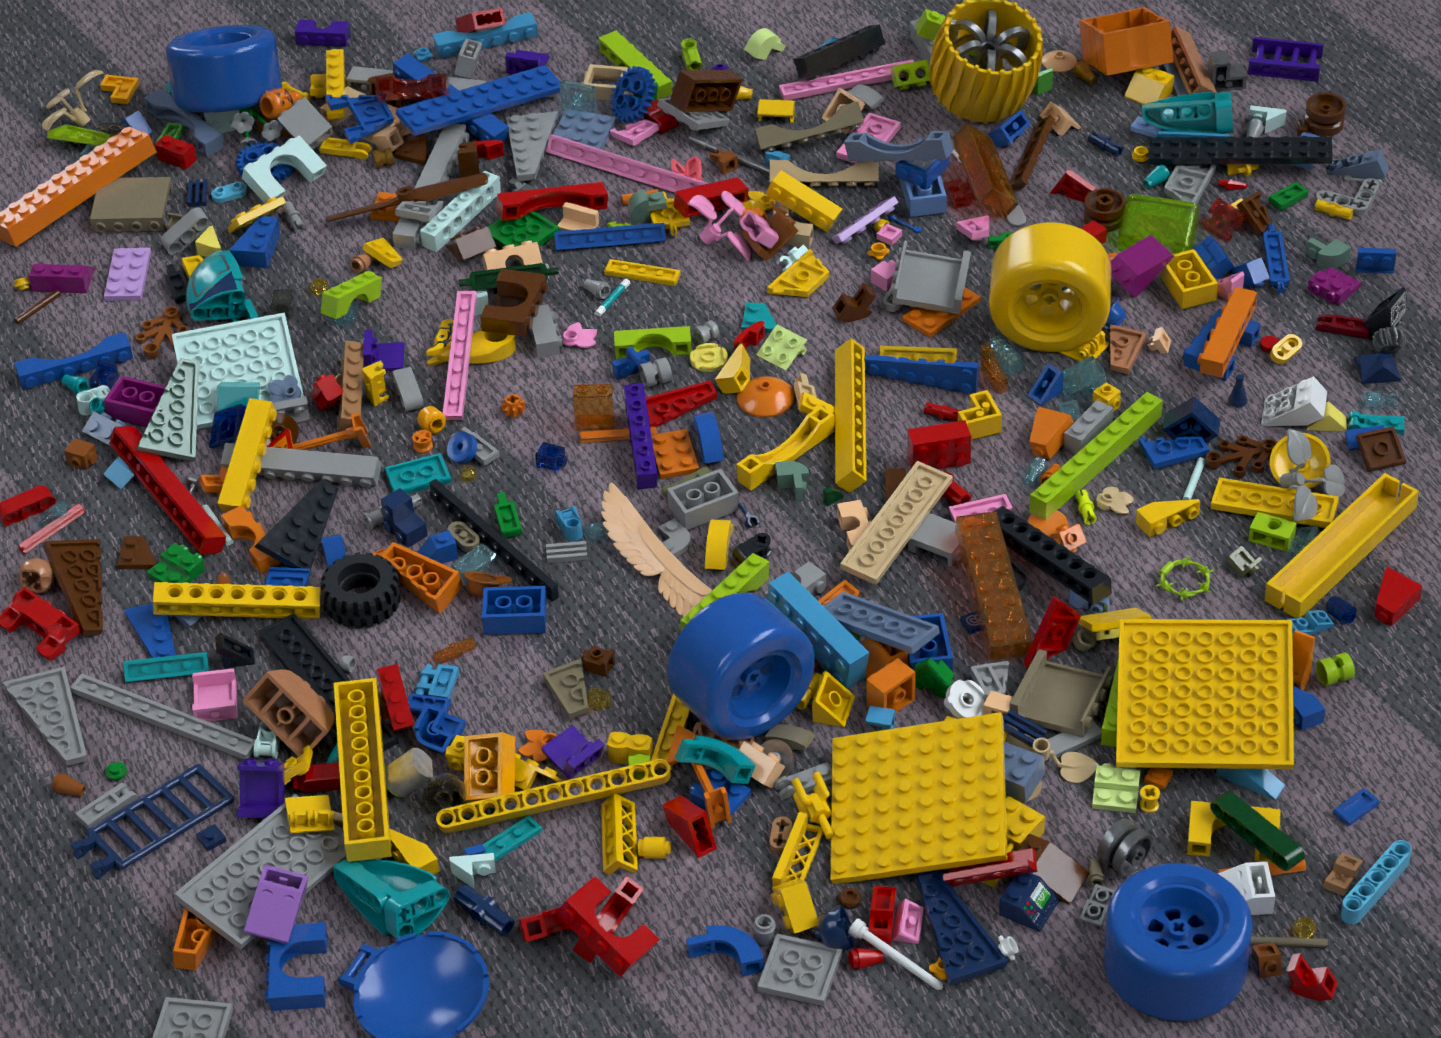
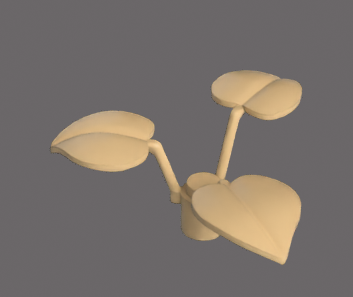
M93 70L76 83L77 85L74 89L81 108L77 106L73 109L65 101L64 97L70 93L68 88L50 100L46 105L47 109L62 101L70 110V114L66 112L67 109L64 107L48 116L42 122V127L49 132L52 124L63 114L68 116L79 127L87 124L90 118L85 113L87 109L82 102L79 88L95 76L104 74L103 71Z
M1008 734L1007 743L1043 755L1044 761L1048 760L1051 756L1057 767L1061 768V777L1067 782H1084L1096 772L1097 765L1099 766L1095 760L1078 752L1064 753L1061 756L1060 763L1054 754V750H1050V742L1046 738L1034 739L1024 734L1035 740L1033 747H1030ZM1041 781L1033 791L1028 801L1034 799L1040 794L1042 789Z

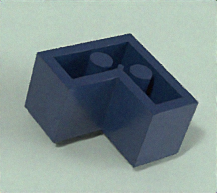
M1194 396L1165 413L1162 430L1173 440L1191 433L1195 437H1202L1204 442L1207 443L1218 436L1220 419Z
M401 488L381 499V513L384 519L383 527L386 532H391L395 535L396 540L400 544L404 543L409 548L428 536L426 523L414 513L412 498Z

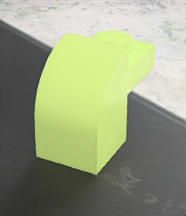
M762 28L750 37L744 50L755 58L766 60L771 49L783 51L786 46L780 42L781 39L767 28Z

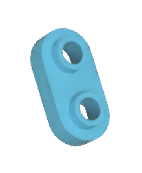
M234 182L233 184L217 187L211 193L214 202L223 203L244 197L247 194V186L241 182Z

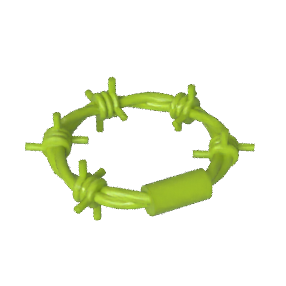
M1189 556L1183 558V560L1168 561L1159 571L1161 583L1157 584L1156 587L1161 586L1165 592L1168 591L1181 596V601H1183V598L1187 600V597L1195 596L1201 592L1207 591L1211 593L1208 590L1210 583L1209 573L1214 570H1209L1207 566L1204 567L1199 563L1190 561ZM1176 565H1182V568L1186 565H1194L1200 570L1196 573L1201 572L1206 577V582H1203V584L1198 582L1201 585L1199 590L1188 592V588L1185 590L1182 588L1181 592H1177L1170 587L1174 584H1169L1165 580V576Z

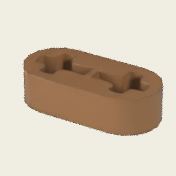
M778 817L772 823L770 850L774 854H782L791 833L792 821L787 817ZM781 825H785L783 832H780ZM779 839H782L781 846H777Z

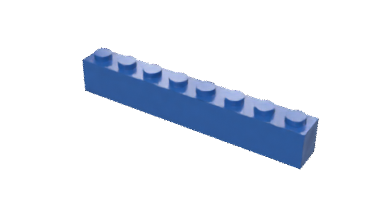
M408 53L393 63V73L396 79L425 100L459 91ZM491 113L457 123L466 125V130L481 141L502 140L503 142L508 139L509 126Z

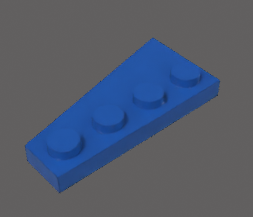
M153 603L124 609L127 619H129L151 658L176 655L167 615H153Z

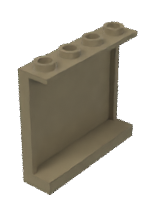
M171 177L118 178L96 191L90 216L92 231L99 233L165 231L164 216L169 194L173 192Z
M1039 649L1010 702V710L1040 727L1084 737L1087 729H1091L1093 717L1099 713L1100 703L1106 699L1107 689L1112 687L1114 676H1111V666L1107 667L1103 675L1047 661V651Z

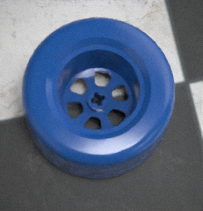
M228 25L205 28L182 34L172 39L166 46L172 98L176 106L183 110L215 113L251 108L260 105V98L265 91H270L273 88H282L276 38L274 33L265 27Z
M754 593L730 594L704 607L682 629L670 652L668 682L674 695L715 735L727 740L751 739L764 734L778 725L799 704L813 676L815 665L814 650L808 637L769 600Z
M1165 863L1136 872L1119 885L1112 895L1107 908L1103 962L1112 988L1127 1004L1136 1010L1163 1020L1191 1021L1219 1012L1237 997L1247 977L1253 930L1249 906L1243 895L1232 883L1221 875L1200 866L1185 863ZM1193 939L1198 941L1202 945L1198 946L1193 942ZM1159 941H1164V942L1168 945V947H1167V946H1164V945H1162V944H1160V943H1158V942H1159Z

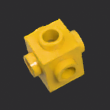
M1105 382L1093 391V403L1096 400L1113 407V412L1120 408L1121 391Z
M456 735L452 744L447 747L445 752L448 766L454 770L464 771V736Z

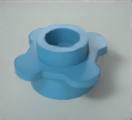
M422 47L413 52L420 62H426L433 57V53L430 52L428 47Z

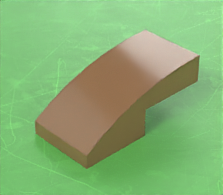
M1342 852L1335 861L1333 870L1325 879L1323 888L1344 896L1360 870L1363 860Z

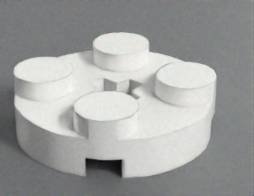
M957 680L947 689L944 705L958 719L983 715L984 691L971 680ZM967 697L969 704H966L963 698Z

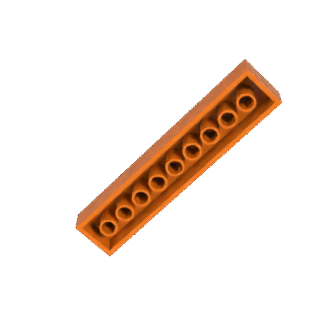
M126 127L116 136L110 137L101 146L95 147L89 154L80 157L74 164L68 165L59 174L53 175L47 182L38 185L32 192L26 193L17 202L11 203L8 208L0 212V240L17 247L90 198L96 191L112 183L155 154L156 150L150 135L132 127Z

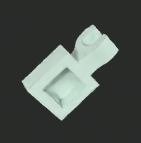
M804 244L799 248L795 246L787 253L789 256H781L776 263L784 262L785 267L782 269L784 272L806 253L808 249Z

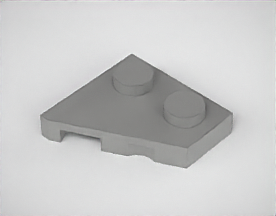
M1008 661L970 667L969 673L973 681L984 691V702L990 691L1005 694L1009 667Z

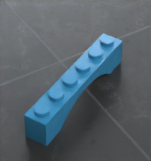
M529 12L516 15L506 22L505 25L487 31L473 33L440 32L433 34L434 48L440 59L459 54L465 39L481 42V49L530 39L538 36L537 23L532 13Z

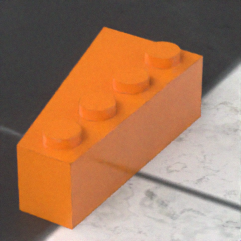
M392 542L382 554L383 560L386 558L395 566L399 582L438 614H441L463 587L459 571L397 543Z
M186 908L183 912L173 950L174 968L196 971L218 932Z

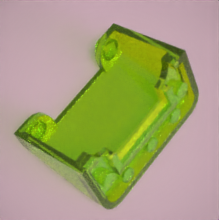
M1131 194L1125 202L1117 239V248L1126 250L1136 244V241H1141L1149 235H1153L1161 244L1172 246L1173 254L1192 250L1198 232L1199 207L1195 203Z

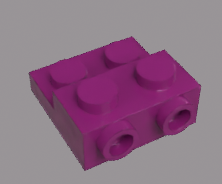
M1329 267L1324 272L1319 270L1308 282V290L1312 294L1318 295L1338 306L1361 287V282L1332 267Z

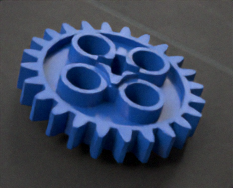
M633 66V68H628L627 72L623 71L622 77L618 76L619 82H614L616 88H612L614 94L610 95L613 98L610 104L614 105L611 110L614 111L613 115L617 116V119L625 123L638 122L639 118H644L643 113L648 114L647 108H652L650 103L655 101L652 96L656 94L653 89L657 86L653 84L655 79L652 78L653 74L649 73V70L640 66ZM627 91L636 95H641L642 98L624 94V92Z
M257 141V145L250 143L251 147L244 146L245 150H240V154H237L236 159L239 176L243 175V169L248 163L256 162L260 156L271 153L275 147H281V144L274 145L273 141L270 144L267 141L261 144ZM279 164L272 167L270 171L280 184V179L286 181V176H291L290 172H293V166Z

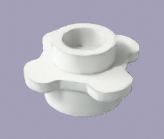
M1002 935L999 936L1000 944L998 948L1005 957L1008 956L1013 961L1015 959L1014 954L1018 953L1017 943L1010 936L1005 939Z

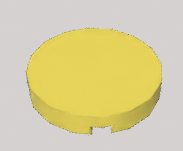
M715 343L700 344L690 353L691 365L702 372L718 371L728 361L726 349L718 347V344Z
M1119 628L1096 632V640L1119 637Z

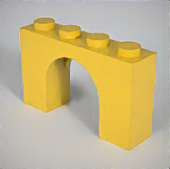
M1191 801L1187 855L1209 857L1213 832L1226 825L1213 814L1209 802ZM1252 807L1280 830L1281 809ZM1255 849L1254 861L1272 862Z

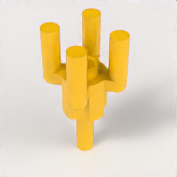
M820 772L812 774L816 786L813 788L814 793L809 795L806 794L800 779H793L792 785L796 792L792 796L799 811L806 813L807 817H810L811 822L820 824L826 839H831L834 833L827 820L831 817L830 805L827 800L829 791Z

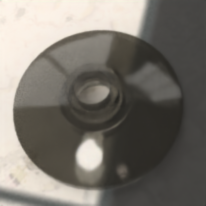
M102 123L98 125V130L113 137L119 134L122 129L132 126L122 123Z

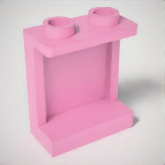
M234 669L192 674L194 684V704H192L194 717L207 722L238 718L237 681Z

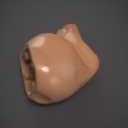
M40 558L26 559L19 568L21 587H26L35 593L48 591L55 581V574L49 560Z

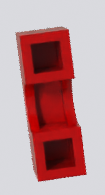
M398 663L378 668L376 676L380 691L385 699L390 728L393 732L413 728L414 722Z
M561 906L517 918L523 941L529 942L546 937L548 934L557 931L570 930L571 928L556 914Z

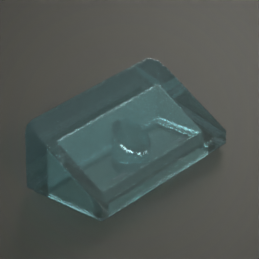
M1318 527L1299 528L1286 556L1294 558L1321 533Z

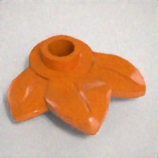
M543 730L525 731L529 742L520 747L518 752L525 757H533L535 762L548 759L541 749L557 735L546 733Z

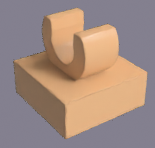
M1163 327L1157 328L1154 336L1149 338L1151 343L1147 346L1151 351L1158 349L1160 354H1167L1171 339Z

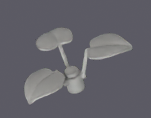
M1286 430L1288 457L1293 464L1298 466L1290 469V473L1282 474L1280 484L1282 488L1296 489L1293 521L1311 519L1317 512V500L1311 494V489L1303 484L1325 482L1324 491L1327 495L1341 497L1345 492L1344 475L1337 465L1332 464L1325 468L1324 478L1305 479L1304 475L1297 472V470L1305 465L1304 460H1308L1311 457L1310 442L1301 432Z

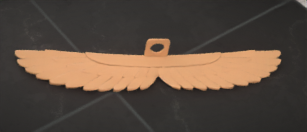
M610 483L608 487L609 492L605 490L603 494L606 502H601L604 511H601V514L607 521H604L603 525L609 531L607 535L616 542L613 545L620 551V554L627 558V562L633 564L636 570L641 571L642 575L655 576L661 574L658 582L659 593L663 594L664 599L667 602L669 601L670 606L673 609L676 608L677 613L684 617L712 590L693 575L664 546L629 499L613 483Z

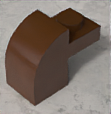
M863 283L854 297L841 294L832 309L841 321L853 322L864 319L872 313L869 305L873 302L876 295L869 284Z

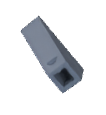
M1380 149L1368 151L1360 155H1351L1343 159H1335L1332 161V164H1329L1327 174L1350 175L1353 178H1374L1377 180L1386 177L1389 166Z

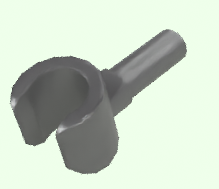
M190 474L187 479V483L190 485L188 491L191 495L195 488L200 486L199 476L195 474Z

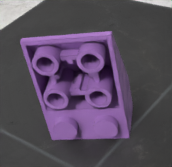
M265 865L256 888L244 933L288 944L306 894L308 876Z

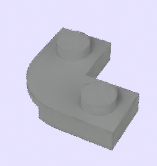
M675 518L658 527L659 532L667 539L662 543L675 557L688 550L691 540L690 533Z

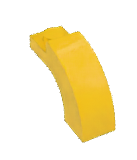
M711 519L706 543L705 569H726L729 541L733 533L731 520Z

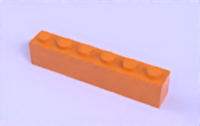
M1235 287L1233 293H1229L1227 305H1223L1221 317H1217L1215 329L1211 330L1209 341L1205 342L1203 353L1199 354V373L1219 378L1223 377L1256 308L1258 292Z

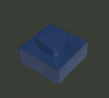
M215 824L196 834L197 840L207 852L227 842L226 837Z

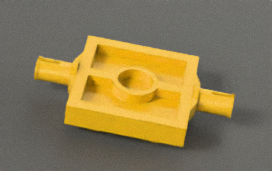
M663 192L667 208L649 211L652 224L664 223L665 229H670L671 235L674 236V233L675 235L678 234L677 227L690 225L689 217L684 218L673 207L674 199L667 198L666 193Z

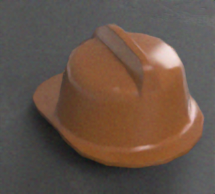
M467 571L464 573V577L468 579L469 594L483 598V588L499 587L500 584H507L512 581L511 577L487 574L479 571Z

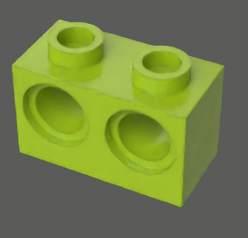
M928 60L890 67L894 88L899 87V90L909 89V85L916 84V87L926 86V82L930 81ZM916 70L922 71L923 77L921 79L916 76ZM900 73H904V74H905V76H906L905 82H903V81H901V80L899 79V74H900Z

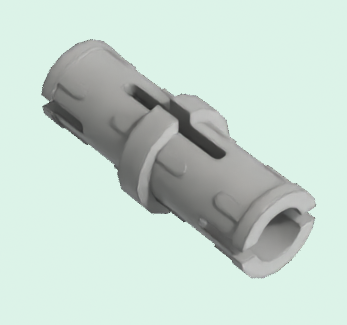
M287 201L285 203L287 208L283 205L282 210L286 214L287 221L292 224L294 231L300 232L302 231L300 226L304 230L305 224L301 220L300 213L295 210L293 203Z

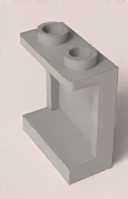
M305 97L294 102L289 110L283 111L279 118H277L278 123L293 138L300 135L312 150L334 134L332 126Z
M929 513L908 541V551L916 553L920 547L948 559V566L952 567L955 561H960L963 550L965 548L968 549L971 545L970 528Z

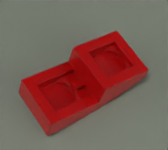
M502 140L476 141L478 158L485 156L487 160L504 156Z
M765 321L756 322L743 330L734 339V351L741 343L745 350L749 344L757 346L765 336Z

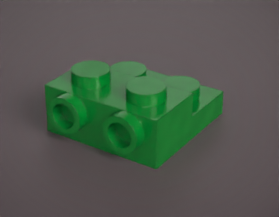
M174 543L160 554L161 561L148 570L147 575L156 582L190 583L205 571L204 559L199 553H190L185 545L179 546Z

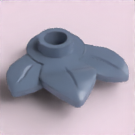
M287 375L284 380L275 379L269 382L268 389L272 395L267 401L275 403L300 398L301 390L297 386V379L292 375Z

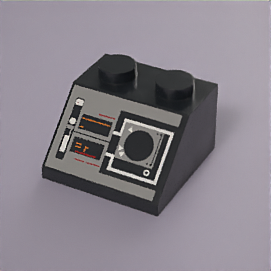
M1402 287L1379 303L1363 322V325L1373 336L1380 328L1384 329L1386 326L1397 327L1402 323L1403 320L1401 318L1406 313V289Z

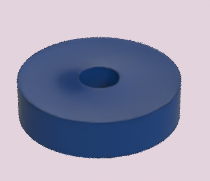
M465 431L455 433L447 445V453L450 459L461 464L469 462L477 451L476 438Z

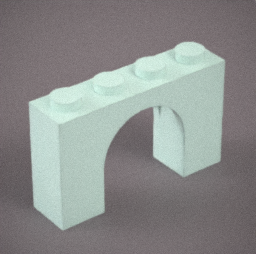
M299 135L294 139L290 138L281 147H275L271 153L260 156L256 162L248 163L243 169L242 179L263 203H266L267 200L275 196L277 199L282 196L284 198L285 189L271 174L270 169L279 164L291 165L298 169L311 183L324 175L327 165Z

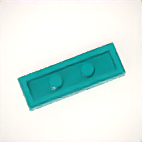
M528 815L484 843L483 846L486 849L484 854L494 853L496 862L541 833L542 827Z

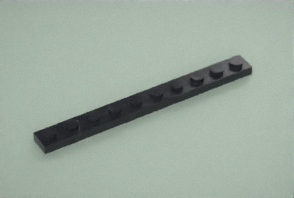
M437 479L429 482V494L433 501H438L446 512L452 513L457 522H463L479 536L481 543H486L494 554H499L504 563L510 564L519 576L523 575L530 586H545L546 597L552 602L559 598L557 583Z

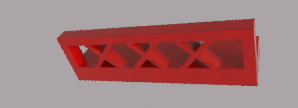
M1033 848L1007 853V860L949 868V873L943 874V881L955 887L1037 872L1036 851Z

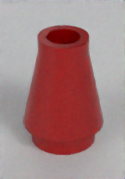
M854 948L848 952L850 968L861 970L878 963H883V952L873 949Z

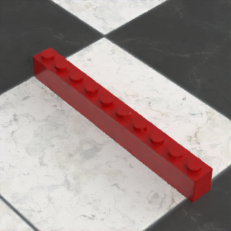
M135 426L114 427L109 444L200 554L222 552L226 535L160 456L136 451L143 436Z

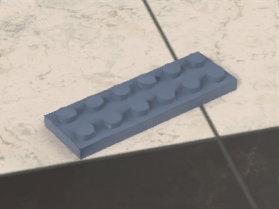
M846 592L840 593L824 606L847 630L911 654L915 653L940 633L939 626Z

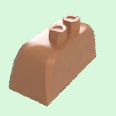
M280 669L266 672L243 698V703L298 757L304 753L302 749L309 745L313 749L334 725V713L326 703V700L319 696L306 681H303L298 675L289 670Z

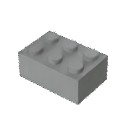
M721 469L667 489L668 507L687 530L710 522L711 519L715 520L740 510L738 506L739 492Z

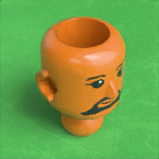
M273 88L270 91H265L260 98V109L267 118L277 119L283 111L289 110L294 102L299 99L301 100L302 97L298 91H289L286 88Z

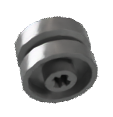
M1120 819L1107 830L1101 839L1097 851L1098 859L1107 865L1113 866L1115 871L1127 877L1143 865L1152 849L1153 838L1144 830L1138 829L1128 819Z

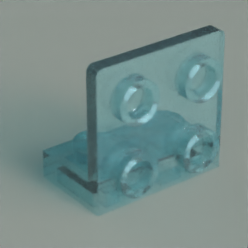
M1094 356L1084 359L1062 371L1064 399H1070L1090 388L1094 391L1106 382L1105 370Z

